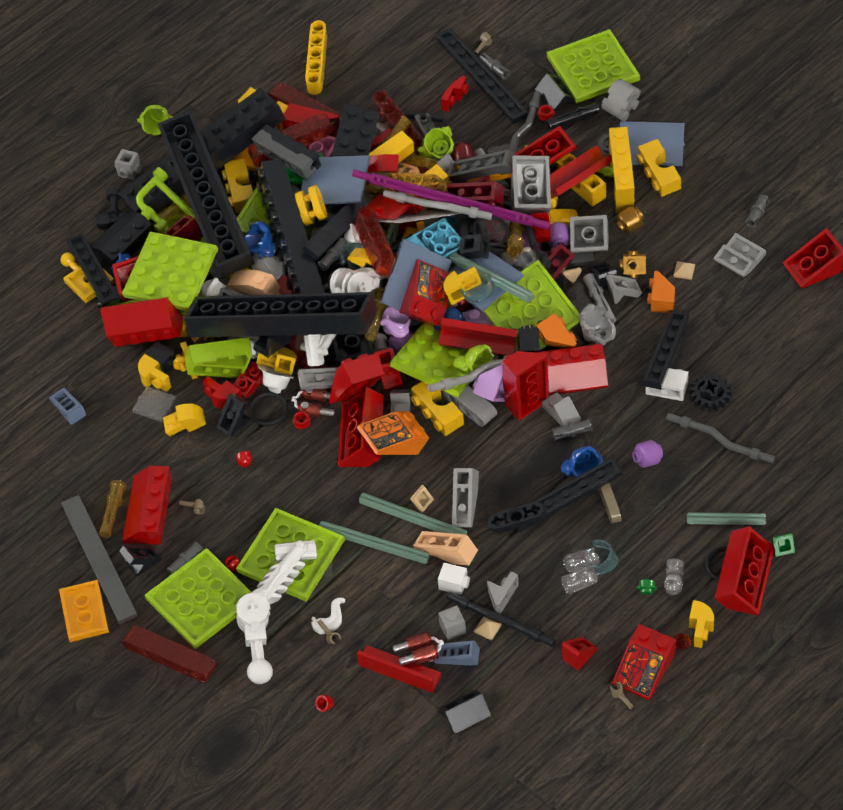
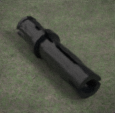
M595 102L585 107H577L574 111L547 119V126L549 130L574 121L585 120L586 117L600 113L599 106Z

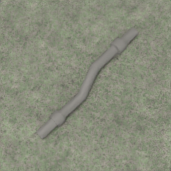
M384 189L383 197L395 199L400 203L408 202L424 207L454 211L469 215V217L475 219L476 217L487 220L492 218V213L478 210V208L472 206L469 208L447 202L422 199L406 195L407 193L401 191L397 193Z
M503 356L499 360L483 363L468 375L453 379L445 378L441 379L440 382L429 384L427 386L428 391L433 392L441 389L445 391L452 389L453 386L472 382L485 371L502 365V361L507 356Z

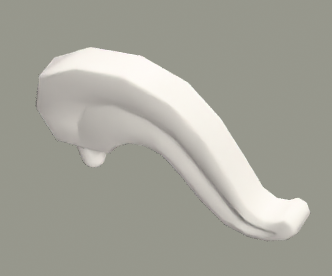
M340 597L332 601L330 617L317 620L315 617L311 618L313 621L311 624L315 632L325 634L324 630L317 623L320 619L332 632L339 628L342 624L340 604L345 603L344 598Z

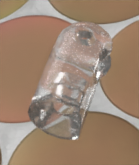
M592 547L566 555L563 559V564L567 571L576 572L600 565L598 554L595 553V549Z
M672 558L667 560L664 588L669 595H677L682 590L684 563L680 559Z
M585 567L561 577L562 585L568 595L592 586L598 580V574L595 573L592 567Z

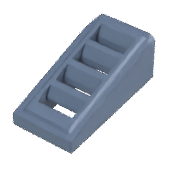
M65 388L49 397L53 405L71 425L86 416L83 406Z
M475 640L444 643L441 645V650L436 653L434 662L436 664L478 665L480 649ZM444 650H447L446 656H443Z

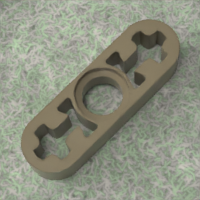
M610 483L599 488L598 491L609 521L613 524L621 522V514Z

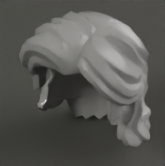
M590 303L579 316L583 338L593 345L602 344L603 346L615 338L616 328L609 316H605V318L602 316L607 311L602 305L597 304L594 306V304Z

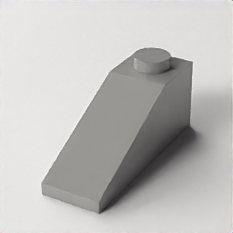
M454 468L452 525L459 528H472L479 482V471L473 468Z

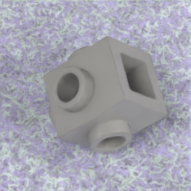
M124 149L120 151L115 160L118 176L132 180L135 179L142 169L138 153Z

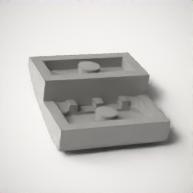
M735 233L727 245L723 244L713 260L745 277L759 264L767 252L760 246Z

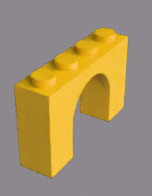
M628 127L609 128V155H612L610 166L613 167L616 213L622 212L629 206L634 207L635 187Z
M400 131L369 153V156L397 154L399 155V162H401L414 152V142L403 131ZM437 164L421 176L415 178L403 177L398 173L386 175L393 179L427 188L429 185L449 184V175Z

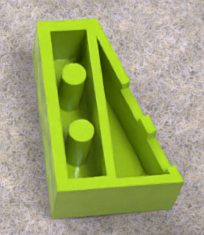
M249 337L190 345L185 355L187 374L238 378L240 373L244 375L253 355Z

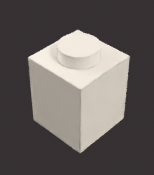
M443 563L438 577L439 590L462 595L464 588H468L470 577L467 576V568Z

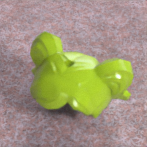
M150 105L141 113L137 122L142 124V129L146 133L161 135L158 123L173 116L169 115L166 108L160 105Z
M450 127L434 128L426 134L423 146L418 148L422 158L431 159L434 157L441 160L446 154L450 155L454 148Z
M477 345L470 348L465 356H457L453 365L464 373H471L483 363L491 362L494 355L488 345Z

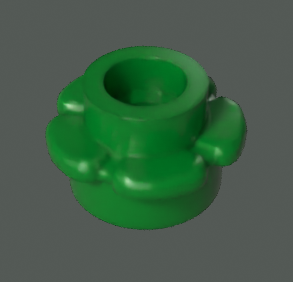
M649 579L640 580L639 586H637V590H640L643 595H652L657 589L655 581Z

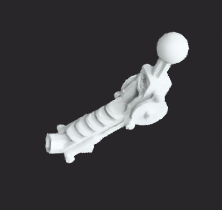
M369 267L357 270L339 268L331 276L330 289L332 293L371 292V290L380 287L379 280L384 278L389 280L390 274L380 269ZM336 334L304 336L305 343L300 345V349L306 351L308 366L324 364V356L328 354L327 349Z
M315 540L275 544V556L278 564L270 568V573L263 577L264 581L257 585L258 589L244 595L236 604L238 627L245 634L246 647L251 646L252 662L247 668V675L255 684H264L273 675L272 666L264 659L263 645H266L267 639L265 628L270 615V604L280 600L281 594L286 592L287 586L292 584L293 578L297 577L300 573L299 570L303 569L306 565L302 562L303 560L317 558Z

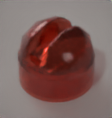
M682 633L675 635L676 649L686 650L691 646V638L688 635Z

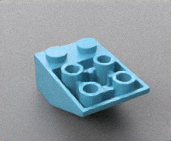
M444 218L405 239L425 249L428 248L430 251L448 259L453 252H459V245L461 244L460 236Z

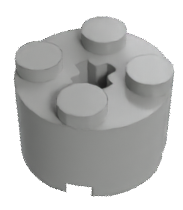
M617 79L607 91L609 96L608 98L604 97L602 109L616 118L626 121L630 114L629 111L631 109L635 110L639 104L637 98L641 90L622 79Z

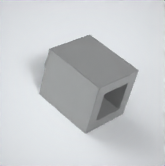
M457 605L438 613L440 627L447 641L466 634L465 620Z

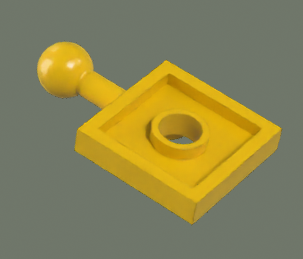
M64 253L61 256L62 265L71 267L74 270L63 278L64 282L87 303L95 298L96 295L90 284L85 282L87 279L80 266L75 262L74 255ZM105 271L111 284L114 285V278L108 272Z

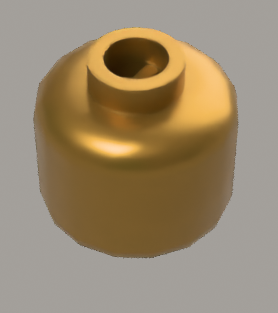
M629 206L617 215L618 222L616 224L622 232L633 233L643 225V219L645 218L637 207Z

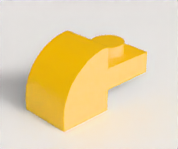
M472 267L459 275L455 271L450 273L446 277L443 287L450 304L453 305L467 298V291L482 284L476 268Z
M283 347L269 358L258 353L256 363L274 368L273 371L292 376L297 356L290 349Z
M144 354L138 363L142 384L147 389L152 384L155 388H161L167 392L171 388L169 376L161 372L158 361Z
M195 404L175 406L176 412L163 417L165 432L169 436L184 429L191 432L206 425L203 409Z
M693 600L689 618V628L695 629L694 647L702 648L703 640L707 641L709 631L714 632V614L711 608L705 603Z

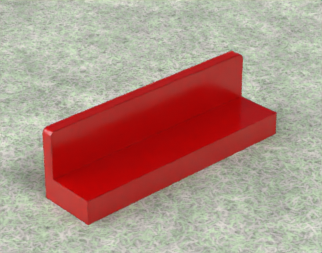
M596 145L551 173V199L559 196L611 163L612 155L604 157L600 148Z
M442 318L439 345L469 350L474 346L485 344L491 348L493 354L503 356L514 354L517 339V330L448 318Z
M368 645L363 652L358 651L357 653L359 666L431 693L434 692L441 678V672L414 662L400 665V657Z

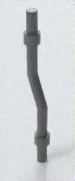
M539 91L534 92L533 98L529 102L526 123L512 136L509 150L513 154L516 153L519 139L532 127L535 113L540 106L539 99L541 93Z
M671 413L667 414L666 420L680 424V427L686 429L690 427L708 433L729 450L750 456V459L756 461L760 459L772 464L774 463L775 456L761 452V449L753 447L751 449L732 443L712 426L693 421L687 416L681 417Z

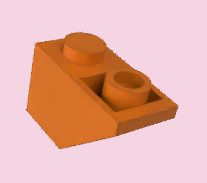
M654 271V278H650L649 289H652V293H648L647 304H651V312L670 313V311H674L675 286L659 271Z
M555 313L535 327L538 328V335L547 346L564 349L576 347L577 345L575 335L571 331L568 332L562 317H558Z

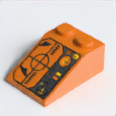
M395 411L357 426V429L376 455H418L429 439L424 428L420 426L410 411Z

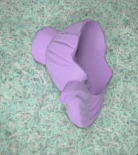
M387 307L383 312L380 325L383 326V331L386 334L402 338L408 334L411 320L408 316L399 313L398 310Z

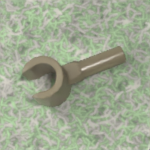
M487 32L481 34L480 40L482 42L474 51L475 54H478L485 45H491V35Z
M197 499L195 502L179 501V505L194 508L193 512L196 514H204L205 505H203L201 499Z
M321 619L317 622L327 635L326 640L329 644H335L332 641L333 635L336 639L341 640V635L328 629Z
M616 682L618 690H614L610 686L612 697L620 698L629 709L634 707L624 695L620 682Z

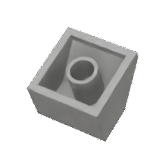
M607 215L570 217L572 253L608 251L609 231Z

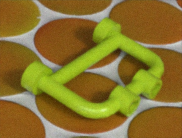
M157 167L153 171L154 177L136 196L137 205L142 210L140 214L148 221L150 219L156 223L154 228L160 234L170 228L169 224L143 201L144 196L156 185L186 214L197 221L192 208L164 183L168 178L166 172Z

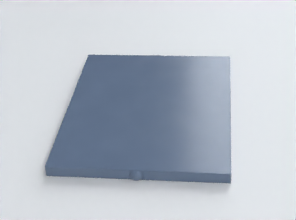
M620 121V127H628L632 165H640L636 157L638 146L658 139L665 150L666 161L659 166H683L685 123Z
M370 156L319 157L322 166L308 180L304 178L302 180L301 191L303 190L305 194H309L308 188L317 185L322 194L324 204L361 203L366 180L352 177L353 170L367 173Z
M403 239L381 303L400 311L416 260H421L447 272L452 260L434 253L428 248L425 249Z
M490 251L488 258L469 259L514 283H517L524 277L520 271ZM455 266L449 273L455 271L459 275L466 270ZM480 278L482 284L467 291L468 297L465 300L483 312L506 291Z

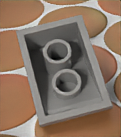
M512 156V211L527 215L550 212L549 156Z

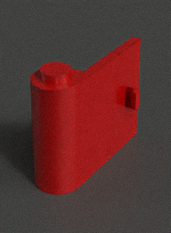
M379 194L357 214V218L396 220L403 213L419 214L424 206L408 202L400 203L395 199L383 197V194Z

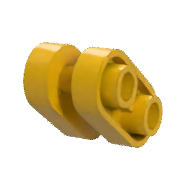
M317 185L308 188L309 194H305L303 190L295 193L303 224L306 226L314 224V217L316 216L320 221L328 217L322 194ZM309 201L312 202L313 210H311Z

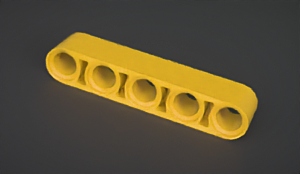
M320 20L314 21L311 24L305 79L307 92L311 95H318L323 89L327 32L325 23Z

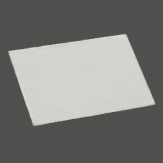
M435 209L422 211L419 214H402L396 220L368 219L362 221L403 223L462 213Z

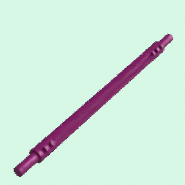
M353 170L352 177L367 180L369 183L435 201L469 208L471 206L476 207L478 210L492 213L494 217L522 225H533L548 230L551 222L533 218L532 215L404 182L373 172L369 174Z

